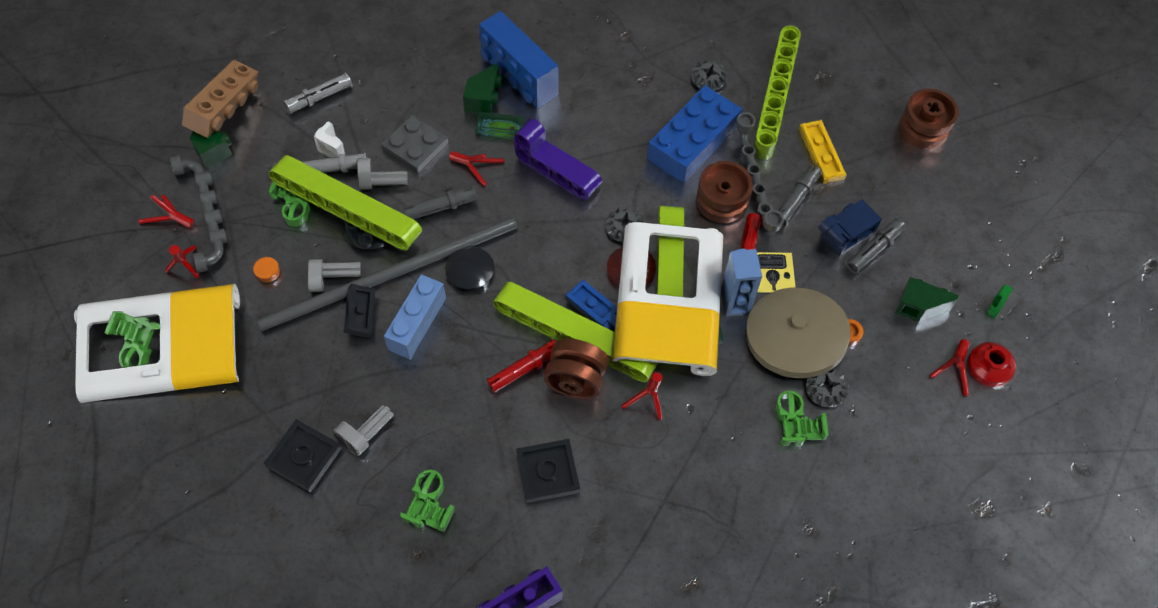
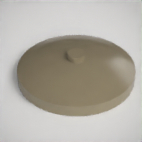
M798 287L776 290L761 298L750 311L746 327L747 343L754 357L772 372L791 378L815 377L836 367L847 352L851 334L848 318L843 309L834 300L818 291Z

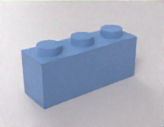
M738 249L730 252L721 286L726 316L750 314L762 279L756 249Z
M422 274L420 275L384 335L389 351L411 360L446 300L443 283Z

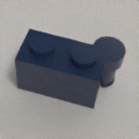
M861 199L855 204H848L838 215L833 214L822 221L818 229L822 232L821 236L839 255H842L874 234L882 218Z

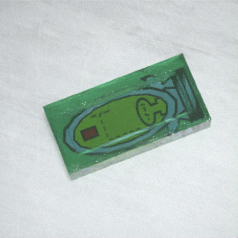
M478 112L475 134L514 139V135L524 125V116Z

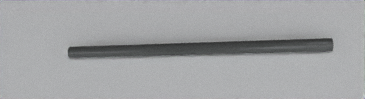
M513 217L322 293L257 320L261 331H265L346 298L348 287L351 283L369 288L448 257L459 249L475 246L517 229L516 221Z

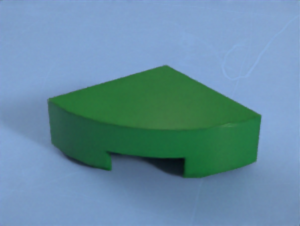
M1006 284L1001 287L991 303L987 315L996 318L1013 290L1012 287Z

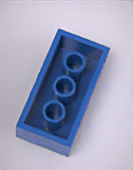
M499 11L479 24L480 53L482 58L486 62L489 61L492 65H499V75H503L514 89H518L528 103H532L538 109L558 96L559 65L504 13Z
M704 85L649 142L647 160L682 183H685L736 129L737 117L742 113V108Z

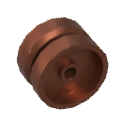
M926 88L911 95L899 122V130L903 138L911 145L919 148L932 149L941 146L946 142L958 118V105L951 96L937 89Z
M717 161L708 165L702 171L696 195V204L700 213L708 220L717 223H731L739 220L745 214L753 188L752 177L744 167L731 161Z
M566 338L555 342L550 355L551 361L547 364L544 373V382L554 391L568 397L585 400L596 398L602 386V376L605 375L609 363L607 354L599 347L578 339Z

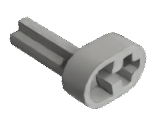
M358 158L359 190H372V186L408 185L407 171L372 172L371 159Z
M323 259L309 260V292H323L324 277H361V263H323Z
M382 405L358 430L342 421L332 433L350 452L360 456L369 447L368 441L394 414L387 406Z

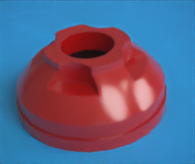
M984 342L977 345L970 352L967 358V367L971 376L982 385L1001 387L1006 385L1014 376L1016 361L1012 353L1001 344ZM989 354H999L1003 358V363H993L989 358Z

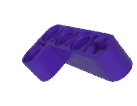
M529 119L514 135V149L519 160L580 199L587 200L602 184V178L595 170L546 141L545 129L537 120Z

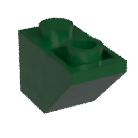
M494 64L467 79L463 94L464 112L492 114L493 106L497 107L499 93H497V89H501L503 75H499V65Z
M192 131L190 141L206 168L232 156L229 149L232 143L225 132L221 134L220 131H214L207 138Z
M910 277L903 289L895 313L920 322L951 311L959 295L952 293L948 289L928 284L924 280Z

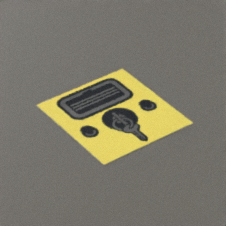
M757 252L762 273L757 293H771L776 290L795 287L792 253Z

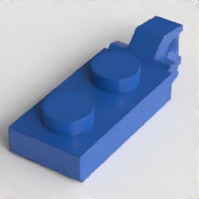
M581 280L565 295V300L589 320L615 332L617 306L585 280Z

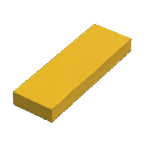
M822 120L800 124V134L815 168L817 166L822 171L820 177L822 184L845 180L846 172Z

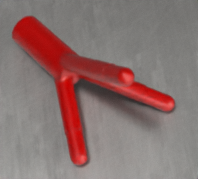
M451 151L449 155V160L467 165L483 187L487 184L472 164L504 163L505 161L503 158H486L485 154L468 156Z
M151 195L150 198L167 211L169 215L138 220L139 224L174 220L190 229L195 224L194 219L176 211L166 195L161 196L163 201L155 195Z
M172 245L169 248V252L174 258L165 268V273H169L178 262L182 263L195 278H199L200 275L186 260L185 256L196 250V246L192 245L181 251L179 246Z
M961 339L954 357L932 372L930 377L935 378L956 363V366L960 369L963 393L967 397L969 396L964 359L970 342L966 339Z
M658 372L653 373L647 388L623 403L621 407L625 409L649 394L653 397L657 418L661 420L662 412L657 390L662 381V375Z

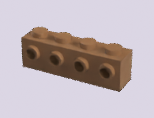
M233 59L184 107L182 126L207 138L214 131H219L223 122L227 118L230 119L235 110L245 104L247 97L250 94H255L259 86V82H257L258 71Z

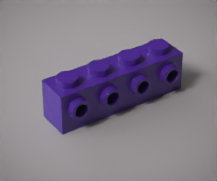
M548 566L541 570H534L525 577L524 581L516 586L515 584L508 586L498 597L491 601L486 600L476 608H549L563 599V590Z

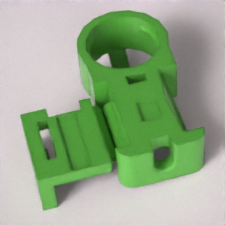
M272 182L268 193L271 199L284 198L286 203L282 207V215L285 222L292 227L303 225L307 221L311 209L309 201ZM295 209L303 210L300 216L293 218Z
M122 311L112 312L105 333L108 335H119L120 333L121 336H125L124 340L126 341L119 353V363L122 368L134 367L130 359L135 351L139 354L137 366L148 365L152 352L148 348L154 330L161 327L156 322H149V319L146 317L134 318Z
M784 391L776 401L777 418L782 420L784 437L781 438L780 444L782 446H789L790 443L794 442L795 446H802L805 440H826L829 435L826 413H822L816 419H808V416L802 418L804 415V402L802 397L795 391ZM788 398L789 412L781 407V400ZM794 401L798 404L796 412H794ZM818 422H820L821 433H819Z
M425 470L418 475L412 489L415 497L406 514L400 513L404 522L408 524L412 522L415 527L423 528L424 520L426 521L425 525L445 532L455 512V508L453 505H450L445 509L440 507L439 502H437L444 490V482L440 473L435 470ZM434 477L440 481L439 488L432 493H427ZM424 479H426L423 489L421 490V482Z

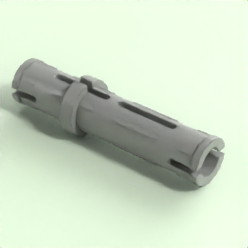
M343 73V75L310 90L304 89L301 91V94L283 102L288 113L292 114L306 106L312 107L315 102L351 87L352 82L348 74Z
M366 152L348 156L339 154V157L305 161L303 163L322 173L335 171L345 173L349 169H358V158L368 157Z

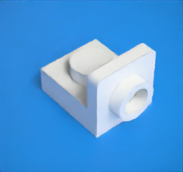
M327 122L316 131L314 139L319 152L330 158L339 157V154H345L342 141L335 137L332 123Z

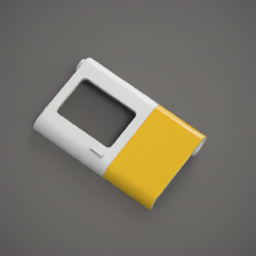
M632 222L625 226L612 361L617 362L620 359L687 365L691 366L693 374L699 376L716 374L723 256V234L714 228L700 229ZM650 236L696 239L699 242L696 296L694 298L649 294L645 291Z
M236 284L80 304L74 312V319L77 324L75 388L79 402L85 403L239 382L236 372L234 309H239L240 295ZM113 311H122L134 318L159 316L161 327L160 360L155 364L89 372V329L94 324L108 323Z

